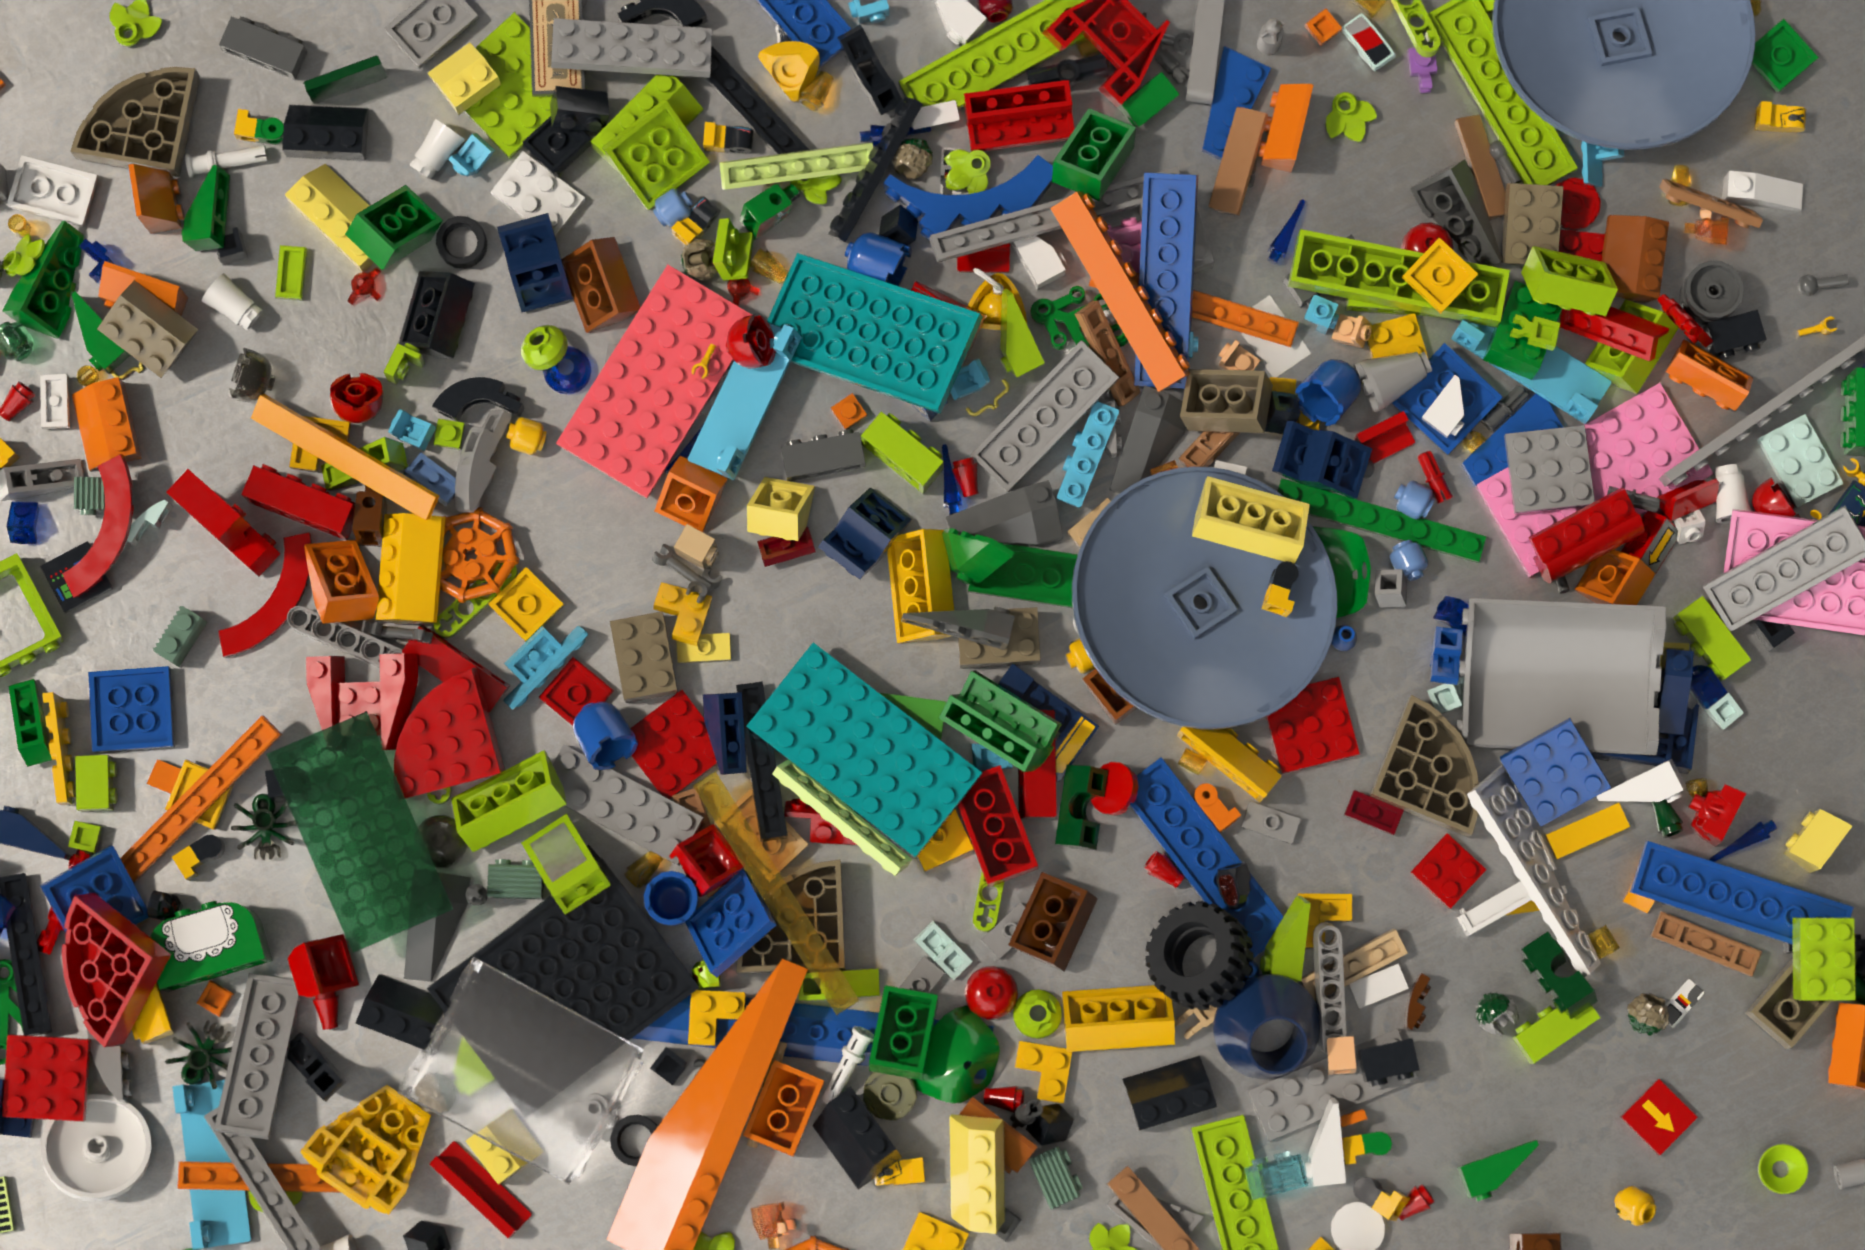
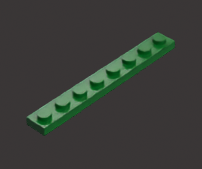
M1282 478L1280 480L1277 492L1285 498L1310 504L1308 513L1310 516L1401 542L1412 540L1413 543L1421 544L1422 548L1475 563L1480 562L1486 536L1423 518L1415 520L1399 511Z

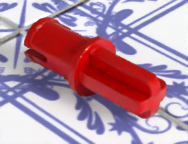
M1426 451L1417 456L1427 479L1425 483H1429L1437 504L1444 502L1441 490L1446 500L1452 498L1453 495L1443 477L1445 473H1441L1433 453Z

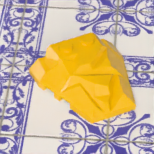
M385 1085L360 1101L357 1107L347 1113L346 1111L343 1112L329 1125H323L317 1129L301 1149V1154L309 1164L317 1169V1175L361 1207L365 1209L372 1207L378 1212L390 1215L406 1194L431 1115L424 1112L422 1108L390 1086Z

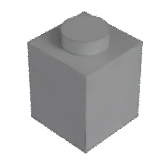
M1402 569L1376 570L1375 597L1379 607H1406L1407 580Z

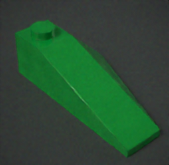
M61 221L46 242L43 253L35 260L33 269L23 275L13 288L2 311L24 327L56 339L60 338L71 314L72 307H69L71 292L75 291L76 283H73L75 268L79 266L84 235L68 222Z
M953 528L944 529L942 533L951 570L957 573L956 578L967 585H970L971 582L973 584L982 582L1015 553L989 537L977 534L973 536L965 531H962L961 535H957L959 531Z

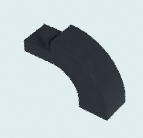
M638 0L639 3H629L620 9L621 12L617 13L620 23H638L654 15L670 17L680 26L699 27L708 22L705 11L695 0Z
M858 25L838 36V41L851 70L877 112L882 116L896 108L902 98L894 81L886 73L876 56L863 27Z
M474 377L456 382L445 389L432 405L435 412L459 422L466 410L477 404H492L518 417L521 416L524 410L520 397L510 392H506L505 395L503 394L506 388L503 382L486 377Z
M300 1032L291 1040L287 1059L307 1079L305 1082L323 1101L327 1102L346 1083V1080L304 1034Z

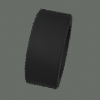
M456 216L448 219L440 226L436 234V246L440 256L448 265L466 269L475 266L483 259L487 251V238L483 228L476 220L466 216ZM459 227L472 230L477 238L476 249L466 257L452 255L446 246L449 233Z
M629 1115L619 1120L613 1128L610 1137L611 1149L616 1158L622 1163L637 1166L641 1157L630 1156L624 1152L620 1141L623 1131L631 1125L639 1124L645 1126L652 1134L658 1125L649 1117Z

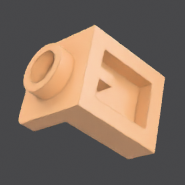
M1340 314L1331 339L1334 342L1363 348L1365 342L1371 336V323L1361 315L1355 318Z
M1237 340L1232 345L1227 343L1218 355L1222 358L1219 366L1225 370L1254 371L1261 361L1239 345L1240 342Z

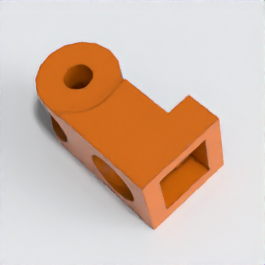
M1205 783L1196 788L1194 793L1195 802L1219 833L1223 832L1241 817V814L1235 807L1228 811L1218 798V792L1213 785Z

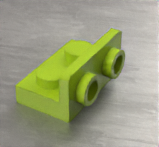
M730 218L719 219L713 264L723 281L748 278L754 241L752 232L739 233Z
M397 343L384 370L387 381L395 385L398 384L400 379L404 381L410 369L408 362L423 368L425 362L422 354L419 353L420 349L409 343H405L404 346Z

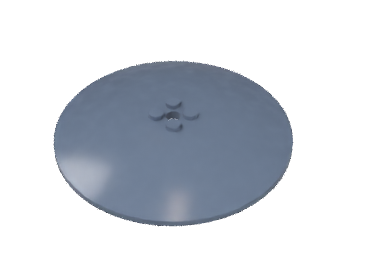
M1494 0L1492 27L1496 53L1507 79L1519 97L1539 117L1559 131L1589 144L1623 150L1657 148L1679 142L1705 129L1730 106L1738 95L1747 78L1755 49V22L1750 0ZM1613 33H1623L1626 40L1624 42L1616 41L1613 38Z
M1213 467L1176 468L1146 477L1129 486L1118 494L1092 523L1078 551L1073 571L1072 606L1076 627L1088 657L1104 680L1121 697L1148 715L1168 723L1196 729H1224L1249 724L1265 718L1284 707L1309 684L1318 672L1329 650L1336 625L1337 590L1334 573L1322 541L1307 520L1304 546L1295 562L1299 576L1292 584L1288 600L1295 602L1292 612L1287 617L1261 609L1271 574L1284 561L1193 537L1194 519L1207 476L1274 495H1282L1266 484L1234 471ZM1195 597H1203L1207 602V607L1205 609L1195 607L1193 602Z

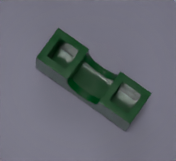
M1066 765L1056 830V845L1073 849L1097 850L1100 823L1088 820L1086 808L1089 801L1094 797H1104L1108 770L1093 766Z
M1548 931L1521 949L1524 957L1521 961L1523 966L1530 974L1534 972L1539 978L1537 980L1538 985L1545 994L1551 993L1554 997L1552 1002L1561 1014L1565 1012L1572 1019L1598 1002L1595 990L1580 971L1564 978L1555 975L1557 968L1566 963L1564 951Z

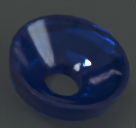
M568 346L560 362L549 369L543 370L548 386L555 392L566 395L582 390L588 384L591 377V364L588 357L581 350ZM564 360H569L574 364L573 371L568 375H563L558 371L560 362Z

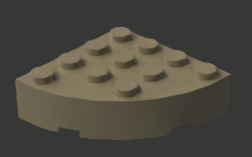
M186 67L160 68L161 70L133 75L115 85L98 99L86 119L82 121L76 132L70 152L78 160L129 168V164H137L168 171L172 176L180 177L200 80L197 70Z
M1411 695L1407 699L1369 796L1469 838L1473 835L1478 817L1477 810L1472 807L1467 796L1479 784L1472 754L1458 730L1438 710Z
M841 860L819 862L785 877L763 896V900L776 926L737 960V974L772 973L782 958L807 968V971L845 969Z

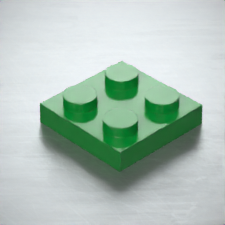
M1783 19L1755 42L1752 65L1773 89L1779 93L1819 57Z

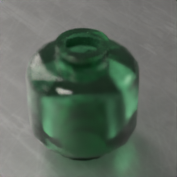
M5 322L1 324L0 352L7 360H15L17 362L27 358L33 352L34 338L20 322Z

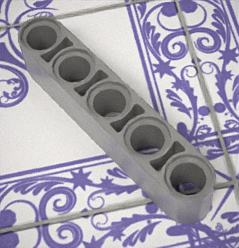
M1197 0L1185 101L1212 104L1225 0Z
M294 606L287 614V622L298 633L380 668L379 655L374 658L368 657L367 650L370 646L379 645V654H402V649L340 622L325 623L331 625V632L327 636H320L318 631L323 624L319 614L304 606ZM305 613L307 615L305 624L301 626L295 625L294 619L296 615ZM349 634L355 635L356 641L354 645L345 647L343 645L344 637Z
M1324 922L1317 925L1313 931L1316 1004L1320 1020L1318 1045L1328 1055L1327 1039L1347 1037L1342 935L1338 928ZM1328 929L1332 930V940L1323 943L1321 939L1323 932ZM1330 956L1333 957L1335 961L1333 967L1325 970L1323 968L1324 959ZM1331 983L1335 984V993L1329 997L1325 996V987ZM1332 1010L1336 1011V1020L1333 1023H1326V1014Z

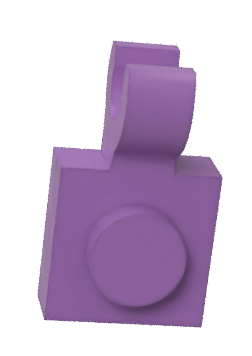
M1408 48L1410 77L1418 76L1420 94L1431 93V75L1437 74L1436 55L1427 58L1419 55L1415 48Z

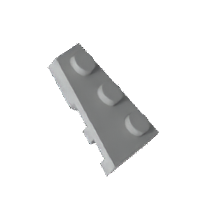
M1114 1195L1106 1206L1157 1250H1163L1121 1200ZM1156 1198L1187 1235L1203 1219L1201 1215Z

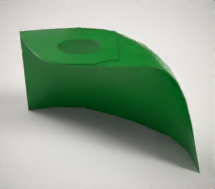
M1312 526L1323 543L1334 573L1337 590L1336 618L1358 612L1367 603L1371 574L1370 560L1363 538L1356 533L1346 530ZM1364 562L1366 563L1367 575L1365 579L1362 573V567ZM1355 570H1357V579H1354L1352 576Z
M967 1005L953 1009L944 1015L933 1027L923 1081L913 1079L917 1090L947 1103H962L988 1087L993 1078L1000 1053L999 1042L991 1029ZM970 1061L972 1062L970 1067L965 1070L963 1067L964 1063ZM980 1069H985V1079L981 1083L975 1084V1074Z

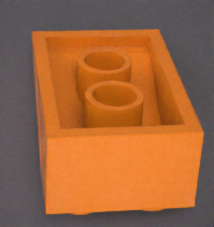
M129 164L136 216L149 233L182 229L181 220H184L185 217L182 204L178 205L177 195H180L178 179H174L168 171Z
M346 540L305 544L304 550L314 603L322 624L374 619L379 595L357 541Z

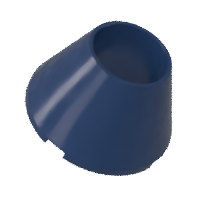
M1261 974L1250 977L1249 980L1244 982L1246 984L1241 990L1238 988L1234 992L1236 995L1230 1001L1224 999L1223 1005L1217 1007L1213 1022L1214 1040L1223 1059L1237 1072L1256 1079L1279 1078L1300 1068L1313 1054L1320 1035L1319 1010L1307 989L1289 977L1277 974ZM1275 1019H1283L1293 1023V1031L1289 1040L1279 1049L1262 1052L1250 1047L1255 1031L1262 1024Z

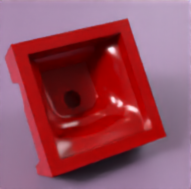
M1724 784L1722 790L1707 791L1705 797L1695 793L1688 807L1696 811L1690 825L1701 839L1716 847L1723 841L1746 793Z
M714 824L677 844L669 855L670 859L677 856L686 877L695 884L699 898L728 882L746 866Z
M344 934L304 942L295 947L287 958L298 995L311 998L359 986Z

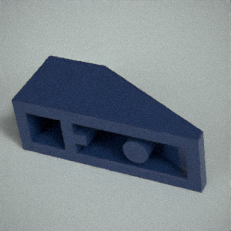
M1666 649L1661 654V682L1657 706L1659 708V733L1683 735L1692 681L1694 651Z
M742 692L703 694L704 722L720 774L747 773Z
M3 806V810H0V844L70 860L71 855L27 817L20 815V809Z

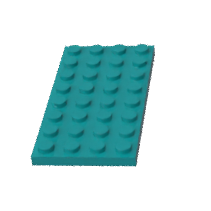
M797 253L767 322L783 328L784 324L793 327L802 337L791 363L941 414L983 316L978 312Z
M814 642L747 725L748 729L914 858L918 857L982 775L980 770Z

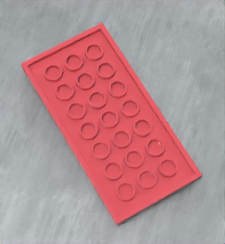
M667 264L557 440L556 445L648 499L734 361L726 350V341L730 327L738 319L752 314ZM711 343L716 345V348L707 366L709 375L707 378L701 379L705 369L702 366L698 367L695 375H693L692 368L695 364L701 362Z

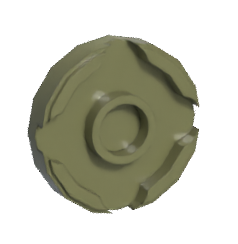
M873 1072L864 1085V1103L867 1109L880 1119L896 1121L905 1117L913 1109L917 1100V1086L913 1079Z

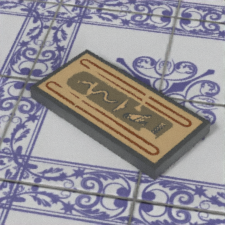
M529 0L533 97L552 96L555 86L585 89V70L551 68L554 18L583 20L582 0Z

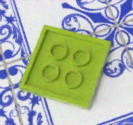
M665 99L602 147L647 210L655 206L656 199L669 190L678 188L710 163Z

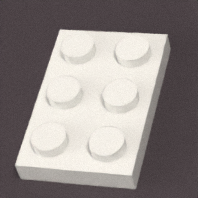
M524 151L520 153L491 190V194L524 219L548 213L555 237L559 235L586 200L583 195L560 178H555L544 166Z
M21 155L6 205L9 208L85 227L99 177L96 174Z

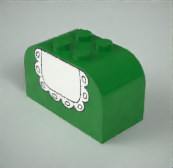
M211 901L202 904V909L197 911H191V908L175 912L176 917L158 924L151 933L150 938L171 954L157 980L159 989L171 992L272 962L267 938L259 916L251 909L237 903H217V901Z

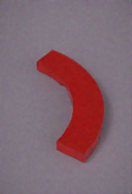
M123 454L97 466L105 493L104 518L99 534L87 554L71 569L62 573L73 598L84 594L101 581L111 566L118 560L128 539L134 505H132L133 485L129 467Z
M310 532L283 537V569L270 598L248 619L235 626L218 631L224 658L250 650L269 636L275 634L286 623L289 610L294 606H298L307 587L309 577L304 546L305 544L312 543Z

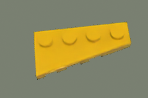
M54 692L42 693L43 703L49 702L50 712L45 716L46 726L54 738L50 739L49 750L52 760L57 761V765L52 766L56 803L70 805L72 804V797L76 796L74 781H70V771H73L72 755H68L67 744H71V732L69 728H66L65 718L69 717L68 703L64 702V699Z

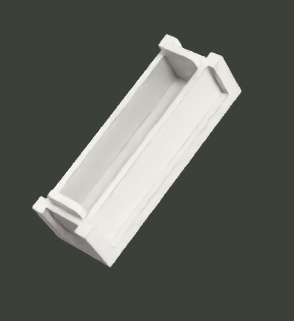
M1519 878L1518 883L1467 912H1465L1464 908L1459 910L1461 915L1457 917V920L1467 936L1531 900L1527 889Z

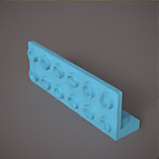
M1462 320L1451 339L1483 359L1495 327ZM1557 346L1553 351L1546 350L1541 367L1532 380L1491 364L1583 424H1586L1593 415L1612 383L1611 380Z
M769 323L774 338L770 339V349L773 348L776 351L771 365L748 369L738 365L735 361L733 362L688 456L689 462L735 480L802 337L799 333L788 325L784 324L783 328Z
M225 1080L215 1081L217 1085L215 1089H212L210 1082L172 1086L175 1112L181 1116L186 1162L232 1163L204 1118V1115L219 1107ZM190 1189L194 1221L189 1222L192 1250L251 1241L246 1191Z

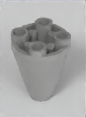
M1412 352L1365 359L1354 364L1359 377L1364 378L1361 381V387L1365 396L1371 395V398H1368L1374 413L1385 409L1426 378L1427 373L1432 372V367L1425 352L1420 354Z

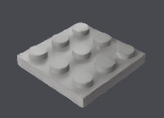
M1585 425L1504 435L1514 514L1583 507L1595 502Z

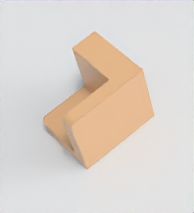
M1354 1036L1328 1038L1326 1041L1328 1075L1356 1073Z

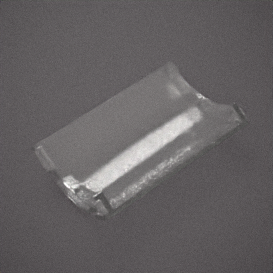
M473 957L460 976L450 998L452 1003L448 1011L440 1017L430 1035L432 1039L426 1050H421L405 1073L398 1094L569 1185L575 1176L580 1178L585 1171L586 1161L607 1128L611 1129L614 1126L618 1117L615 1112L633 1076H637L644 1062L640 1059L644 1049Z

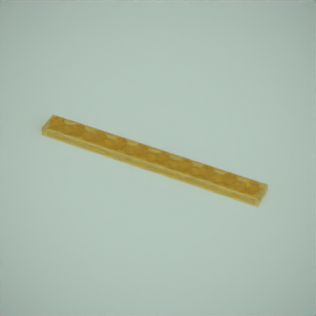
M716 771L694 784L693 787L835 1014L839 1015L858 1003L860 1000Z

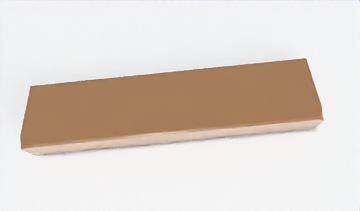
M1243 107L1236 108L1210 198L1209 208L1220 213L1240 215L1267 121V113Z
M1480 115L1458 118L1454 124L1468 166L1478 183L1489 220L1504 216L1506 192L1495 159L1490 154V144Z

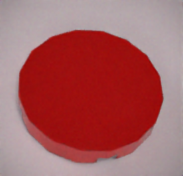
M1569 178L1555 185L1563 186L1560 227L1566 230L1577 231L1591 225L1598 216L1601 206L1600 196H1598L1595 187L1585 184L1584 179Z
M1109 762L1100 767V769L1108 770L1104 797H1094L1091 799V802L1095 809L1101 813L1117 816L1125 813L1129 809L1127 807L1130 803H1134L1138 793V779L1135 772L1126 764Z

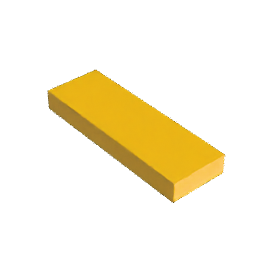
M1617 803L1548 833L1545 837L1557 860L1629 828L1630 825L1620 803Z

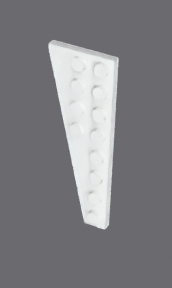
M1501 765L1473 788L1467 796L1472 807L1477 810L1484 821L1487 831L1493 835L1498 843L1501 853L1510 862L1516 877L1522 881L1527 889L1530 899L1539 908L1543 920L1556 935L1557 942L1568 954L1572 966L1585 977L1591 974L1601 962L1588 935L1579 928V915L1576 909L1572 910L1564 896L1568 891L1565 885H1559L1553 871L1557 870L1541 834L1532 827V814L1529 808L1525 809L1522 806L1517 795L1520 793L1516 785L1513 786L1504 765Z

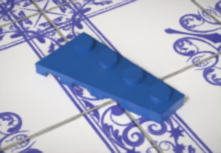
M1226 46L1223 47L1202 152L1222 160L1236 108L1243 107L1252 110L1271 71L1270 67Z
M1535 394L1461 465L1474 487H1476L1480 482L1508 467L1504 440L1505 434L1564 427L1549 402Z

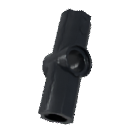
M1103 54L1077 60L1065 59L1059 64L1027 71L1029 85L1069 80L1070 88H1072L1076 84L1109 77L1106 58ZM1065 69H1070L1074 72L1075 76L1066 79L1061 76V72Z

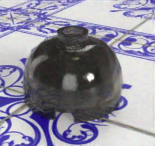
M244 347V354L240 353L232 374L231 381H234L236 384L235 389L229 388V398L243 402L257 401L259 396L264 394L266 390H272L275 376L271 375V364L263 354Z
M434 815L425 819L418 826L414 835V849L417 856L426 865L436 869L449 868L456 865L464 856L468 847L457 833L455 819L447 815Z

